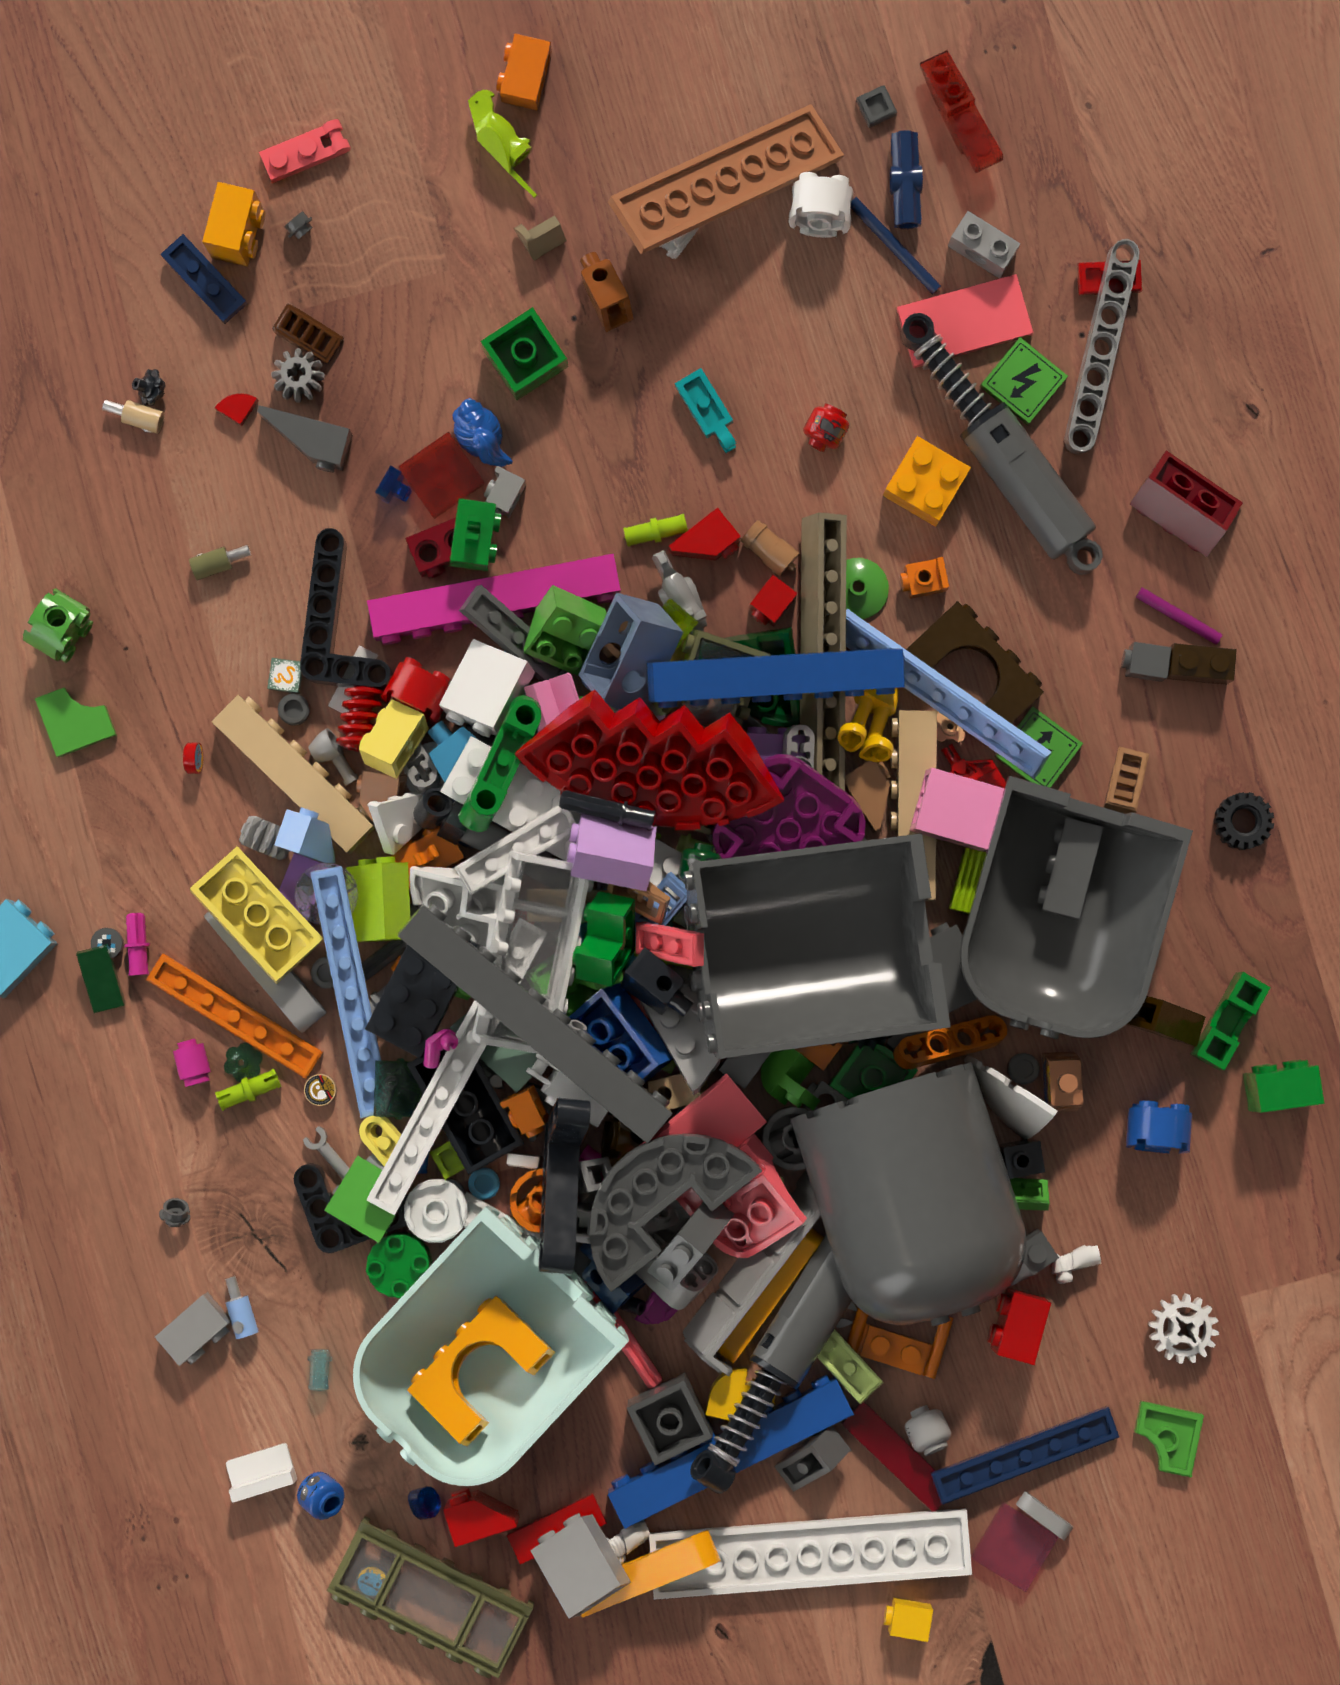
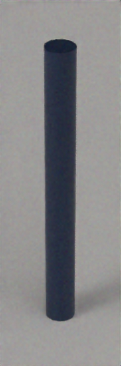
M855 197L851 201L850 206L853 212L932 295L941 288V285L858 197Z

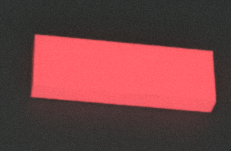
M636 922V954L639 955L645 947L661 960L692 967L704 966V933L650 922Z

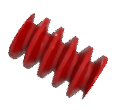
M354 686L344 690V694L351 698V700L343 701L342 707L350 712L340 714V719L348 724L338 726L337 731L345 735V737L336 738L335 743L346 750L360 752L359 746L363 736L371 732L375 726L370 723V720L376 719L378 714L372 711V708L382 706V702L374 697L375 695L382 694L383 690L364 686Z

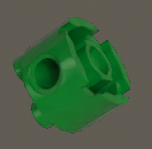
M395 1232L384 1236L380 1244L376 1243L372 1247L367 1257L366 1274L369 1277L370 1283L378 1292L388 1297L401 1298L432 1265L430 1249L422 1239L410 1232Z

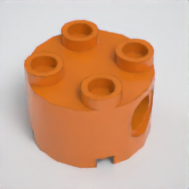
M543 1167L529 1170L522 1175L511 1189L510 1208L513 1217L519 1225L528 1231L537 1233L540 1232Z

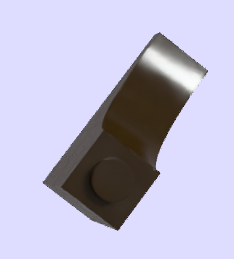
M1146 996L1138 1013L1126 1025L1197 1047L1206 1016L1170 1002Z

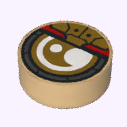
M317 1074L310 1077L304 1086L306 1099L311 1104L317 1106L329 1104L337 1093L334 1080L325 1074Z

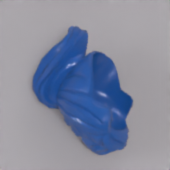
M472 398L465 399L452 414L454 434L461 447L469 454L479 457L485 464L499 467L512 464L511 458L500 448L503 434L496 415L489 409L484 408L480 402H476Z

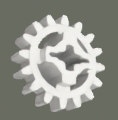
M1184 1293L1180 1301L1177 1295L1172 1294V1303L1168 1304L1166 1301L1161 1300L1160 1304L1163 1309L1161 1311L1152 1310L1157 1319L1156 1321L1148 1322L1150 1327L1155 1328V1332L1151 1333L1149 1338L1151 1340H1159L1154 1348L1158 1352L1166 1349L1164 1357L1168 1360L1175 1354L1176 1361L1180 1364H1183L1185 1356L1188 1357L1190 1362L1195 1363V1354L1199 1353L1206 1357L1207 1353L1204 1348L1206 1346L1215 1347L1214 1342L1210 1338L1211 1336L1219 1335V1331L1212 1328V1325L1217 1323L1218 1319L1208 1316L1212 1311L1211 1306L1207 1305L1201 1308L1203 1301L1201 1298L1197 1297L1191 1302L1190 1295ZM1187 1307L1195 1311L1185 1315L1180 1314L1176 1309ZM1167 1318L1169 1320L1168 1330L1163 1333L1164 1321ZM1176 1319L1189 1324L1186 1328L1191 1338L1178 1333L1181 1329ZM1203 1324L1204 1330L1200 1339L1198 1337L1199 1327ZM1182 1342L1187 1343L1191 1348L1176 1349L1172 1346Z

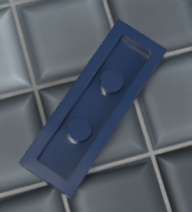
M184 234L160 254L224 324L248 304Z

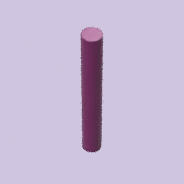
M1143 587L1140 588L1135 597L1215 645L1218 644L1223 635Z

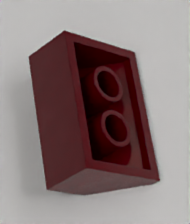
M1167 450L1130 502V505L1136 508L1141 515L1149 517L1161 525L1167 533L1177 536L1187 543L1192 550L1200 552L1206 557L1226 533L1243 502Z

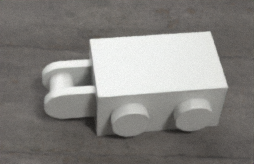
M537 1053L535 1057L538 1059L531 1069L527 1068L526 1072L544 1083L540 1090L547 1095L544 1101L554 1106L557 1098L588 1100L591 1104L589 1123L598 1127L608 1110ZM550 1066L554 1070L546 1079L542 1074Z

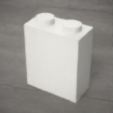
M473 639L439 706L447 714L445 718L459 726L467 723L473 726L472 729L485 737H490L491 734L496 736L512 700L517 696L524 695V687L529 685L535 671L528 661Z

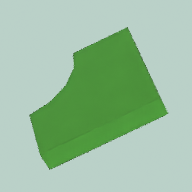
M61 688L35 698L56 757L58 758L117 736L105 705L96 707L81 705L72 699L66 688Z
M357 1156L324 1211L380 1244L396 1215L367 1201L382 1169Z
M1140 1400L1134 1432L1146 1437L1154 1445L1158 1454V1469L1167 1473L1192 1477L1204 1415Z

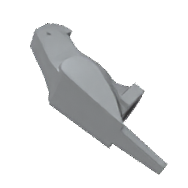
M664 550L653 555L652 560L662 578V588L658 591V594L674 622L680 627L685 636L688 634L692 635L694 630L704 631L702 627L707 625V615L690 577H683L673 569Z

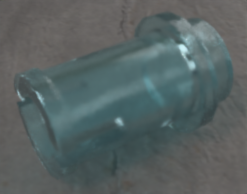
M312 1349L311 1355L307 1356V1360L310 1361L308 1389L328 1390L329 1362L333 1361V1357L330 1356V1350Z

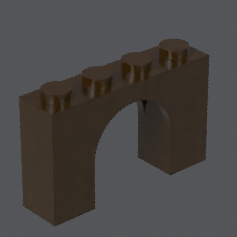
M957 601L906 650L931 668H934L948 654L961 649L975 650L986 656L995 668L997 685L992 698L985 706L1012 723L1044 693L1040 688L1043 684L1032 672L1026 673L1019 666L1021 661L1010 649L1005 651L997 643L1000 639L988 626L983 628L975 620L978 615L968 604L965 603L962 606Z

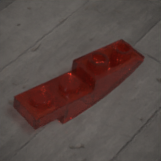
M948 50L920 62L921 71L939 113L961 155L965 154L975 174L1003 161V153L975 106V97Z

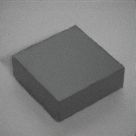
M885 85L856 98V103L869 128L897 116V110Z

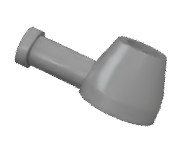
M326 728L308 746L309 751L318 763L332 760L344 779L343 782L346 786L358 779V775L353 772L345 759L342 747L335 743L337 738L335 734Z

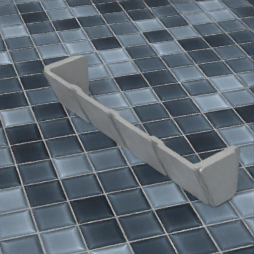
M807 1170L796 1182L797 1187L793 1193L789 1192L792 1199L807 1218L804 1224L749 1258H738L719 1283L720 1288L718 1291L708 1297L683 1330L684 1341L720 1374L723 1372L730 1376L733 1370L732 1366L717 1355L716 1352L821 1216Z

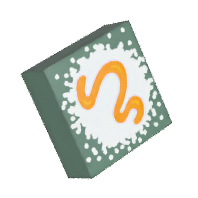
M272 658L267 689L300 694L302 681L300 661Z

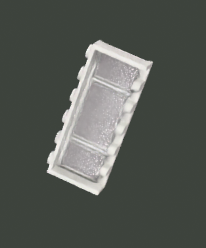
M510 850L490 952L497 957L494 963L503 971L508 966L522 978L519 982L522 987L527 991L533 987L547 999L544 1005L552 1012L558 1008L566 1014L568 1009V999L565 998L568 986L572 985L575 975V969L572 967L573 952L576 946L581 945V937L578 936L580 925L585 922L587 892H591L594 881L572 877V863ZM480 1004L478 1005L472 1038L479 1044L538 1053Z

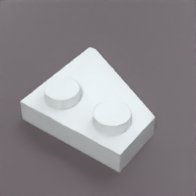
M413 791L405 793L401 797L397 795L388 797L387 801H371L367 804L384 853L394 855L422 829L414 820L413 812L424 793Z

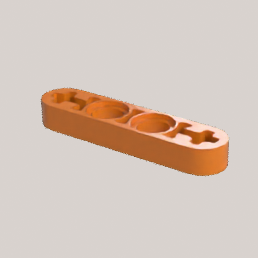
M992 1015L951 1025L949 1028L936 1029L902 1039L895 1047L893 1052L894 1060L902 1068L913 1069L993 1048L999 1045L1006 1037L1007 1025L1000 1017ZM988 1027L990 1030L997 1032L995 1036L993 1033H987L980 1037V1033H983ZM957 1033H967L971 1038V1045H963L958 1040ZM937 1039L941 1041L944 1045V1052H935L930 1046V1040ZM920 1047L922 1050L917 1052L913 1058L910 1054L905 1055L904 1053L906 1048L909 1052L918 1050Z

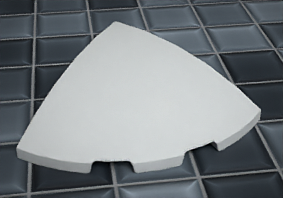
M412 866L409 878L412 902L414 906L418 907L422 904L428 908L432 904L447 915L444 921L454 929L459 925L472 936L470 940L480 945L479 949L481 946H484L490 951L505 876L471 895L455 868Z
M967 1055L964 1059L965 1064L972 1062L983 1099L992 1111L1024 1140L1037 1134L1058 1112L1026 1089L1018 1085H1011L1010 1079L991 1067L983 1066L982 1062L976 1058Z

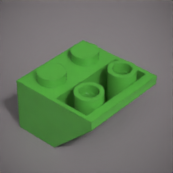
M552 585L536 607L523 649L524 653L578 676L607 614L606 608Z

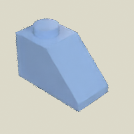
M302 807L299 813L287 809L274 845L329 865L335 863L329 824L318 820L319 813Z

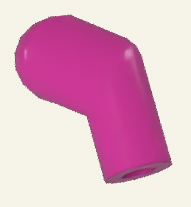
M442 1029L427 1038L425 1042L424 1066L427 1068H437L440 1062V1051L443 1049L450 1051V1046L452 1049L457 1047L458 1038L454 1031Z

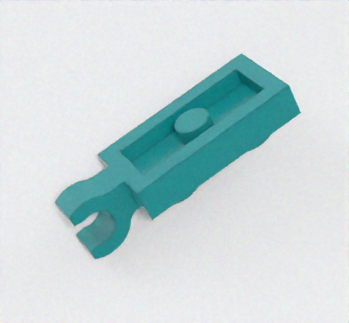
M702 368L676 382L675 388L705 437L709 438L715 434L725 453L735 449V444L737 443L727 426L733 423V419Z

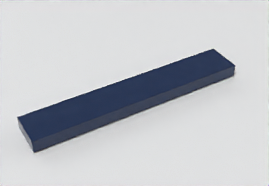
M1105 1406L930 1474L940 1502L944 1505L1117 1439L1119 1434L1110 1409Z

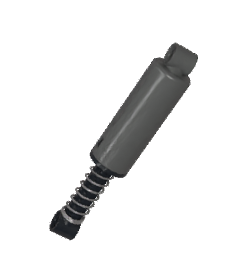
M923 313L910 315L905 320L900 332L901 341L905 347L915 352L914 356H916L917 360L922 359L924 361L923 369H930L932 372L930 378L939 381L938 389H944L947 392L945 399H952L954 402L953 409H959L962 412L960 419H967L969 422L968 428L960 435L961 439L1048 556L1055 560L1065 554L1067 564L1074 573L1079 575L1091 573L1097 568L1103 558L1100 546L1095 541L1087 538L1096 529L1095 523L1005 402L990 410L991 403L986 404L982 399L984 393L979 394L974 388L977 383H970L967 379L969 373L964 374L959 368L962 363L956 364L952 358L954 353L949 354L944 348L947 343L941 344L943 337L934 332L932 319ZM920 326L924 329L925 336L915 338L910 334L909 328ZM1078 551H1088L1092 557L1091 564H1082L1077 558Z
M827 1234L749 1358L752 1363L761 1368V1370H755L756 1379L748 1381L750 1386L748 1392H741L743 1400L741 1403L734 1404L737 1409L734 1415H727L730 1421L727 1426L721 1425L723 1432L720 1437H714L716 1444H709L708 1450L699 1453L691 1465V1477L717 1494L724 1493L732 1485L736 1475L734 1466L736 1467L740 1462L737 1456L741 1450L747 1451L744 1445L748 1439L754 1440L751 1434L755 1428L760 1429L758 1422L761 1417L767 1418L765 1411L768 1406L774 1407L772 1399L775 1395H781L779 1391L780 1386L785 1384L798 1390L852 1302L841 1281Z

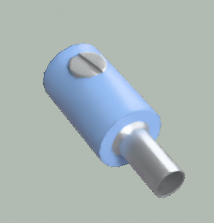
M236 1276L225 1279L231 1298L225 1304L236 1339L258 1333L259 1330L248 1295L241 1296Z

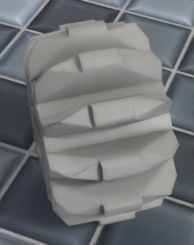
M297 348L295 350V357L292 358L289 352L285 351L283 355L286 361L275 360L274 364L280 370L271 372L272 378L278 380L274 384V388L276 391L283 390L282 396L286 400L293 394L296 403L301 402L302 394H305L308 400H312L313 395L310 390L314 389L320 392L322 387L316 381L325 379V374L318 371L323 366L321 361H313L314 355L310 351L303 357L301 349ZM297 370H301L304 374L300 376L299 381H295L293 376L297 375Z
M249 816L246 823L243 824L239 838L242 845L278 860L286 859L290 852L274 845L281 826L257 816Z

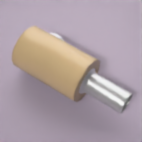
M105 400L102 407L104 411L120 415L122 423L141 428L145 432L157 434L162 428L165 416L162 410L129 400L126 401L125 405Z

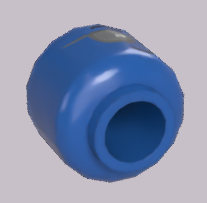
M314 1472L307 1476L301 1482L297 1492L300 1506L313 1518L319 1520L329 1519L336 1515L342 1508L345 1498L343 1487L329 1474L324 1472Z

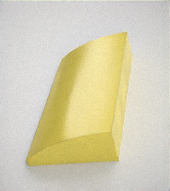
M238 846L190 888L191 893L276 984L288 975L324 939Z

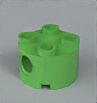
M55 588L52 589V594L48 592L30 616L28 624L33 627L30 632L24 630L23 641L54 660H62L67 663L75 653L76 647L74 645L80 636L83 638L87 636L93 626V621L89 620L91 613L88 607Z

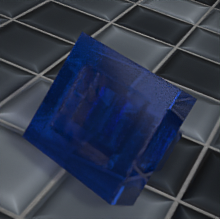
M390 465L375 494L379 499L389 504L393 496L407 502L412 491L411 488L401 483L404 479L402 472Z

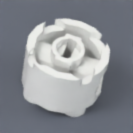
M812 172L801 173L799 180L792 186L793 203L788 220L790 227L795 229L797 225L800 227V233L821 238L837 237V231L842 230L843 234L847 233L851 227L850 206L854 196L853 189L849 186V178L843 175H834L829 178L818 177L817 174Z

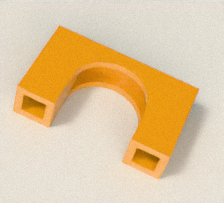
M495 1296L493 1299L488 1298L479 1306L477 1310L479 1314L471 1322L467 1321L459 1327L455 1333L456 1338L449 1346H442L434 1354L433 1363L427 1369L423 1368L418 1371L411 1379L412 1385L407 1389L459 1444L468 1446L489 1424L466 1400L461 1392L459 1371L465 1358L479 1347L486 1345L500 1346L526 1372L534 1376L555 1354V1351L498 1296Z

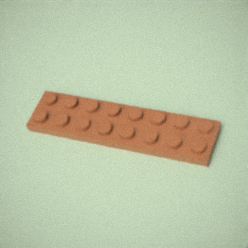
M812 104L614 194L610 197L608 204L640 254H644L798 181L799 175L803 172L815 173L837 163L844 154Z

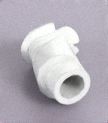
M1083 1245L1074 1249L1071 1253L1064 1254L1063 1256L1058 1255L1059 1259L1052 1263L1051 1270L1052 1274H1056L1057 1283L1065 1284L1072 1282V1271L1102 1264L1098 1245Z
M642 1520L626 1529L623 1528L619 1534L610 1540L606 1539L622 1564L626 1559L624 1554H629L640 1546L645 1540L649 1539L651 1534L645 1521Z

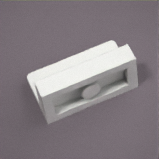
M286 1443L226 1462L232 1487L228 1490L232 1503L294 1484L297 1480Z

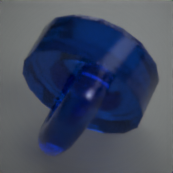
M425 1486L412 1490L408 1494V1503L415 1517L420 1520H426L437 1516L441 1508V1500L434 1488Z

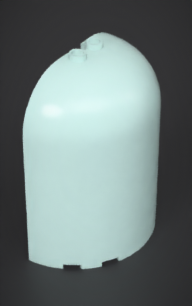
M486 1206L367 1334L358 1349L353 1368V1383L358 1402L367 1417L378 1427L376 1431L379 1436L388 1443L396 1440L403 1447L400 1451L401 1456L412 1466L417 1464L435 1479L457 1486L484 1484L506 1473L629 1342L625 1329L621 1326L615 1327L616 1316L608 1310L602 1301L596 1303L593 1300L595 1297L593 1290L575 1271H573L572 1275L539 1272L540 1240L535 1235H529L528 1237L523 1235L522 1233L525 1230L517 1221L508 1215L499 1218L500 1212L491 1206ZM495 1296H498L555 1351V1354L534 1376L526 1372L500 1346L486 1345L479 1347L465 1358L459 1371L461 1392L466 1400L489 1424L468 1446L459 1444L407 1389L412 1385L411 1379L421 1369H427L433 1363L434 1354L442 1346H449L456 1338L455 1333L459 1327L467 1321L471 1322L479 1314L477 1312L479 1306L488 1298L493 1299Z

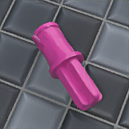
M130 913L126 916L128 944H124V948H128V976L148 975L147 946H150V943L146 942L144 913Z

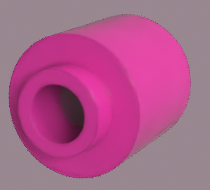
M196 1039L177 1043L178 1049L173 1051L179 1078L184 1081L185 1087L210 1081L208 1073L211 1070L204 1043L197 1044Z

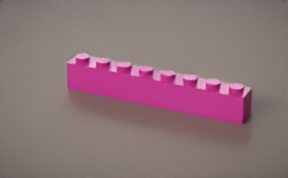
M613 553L367 600L374 639L382 641L383 645L400 642V637L413 635V639H420L431 636V631L443 629L444 633H452L462 630V625L473 623L459 610L475 587L479 585L486 588L520 619L524 618L523 613L536 610V607L552 585L588 601L597 599L598 604L612 602L616 592L621 594Z

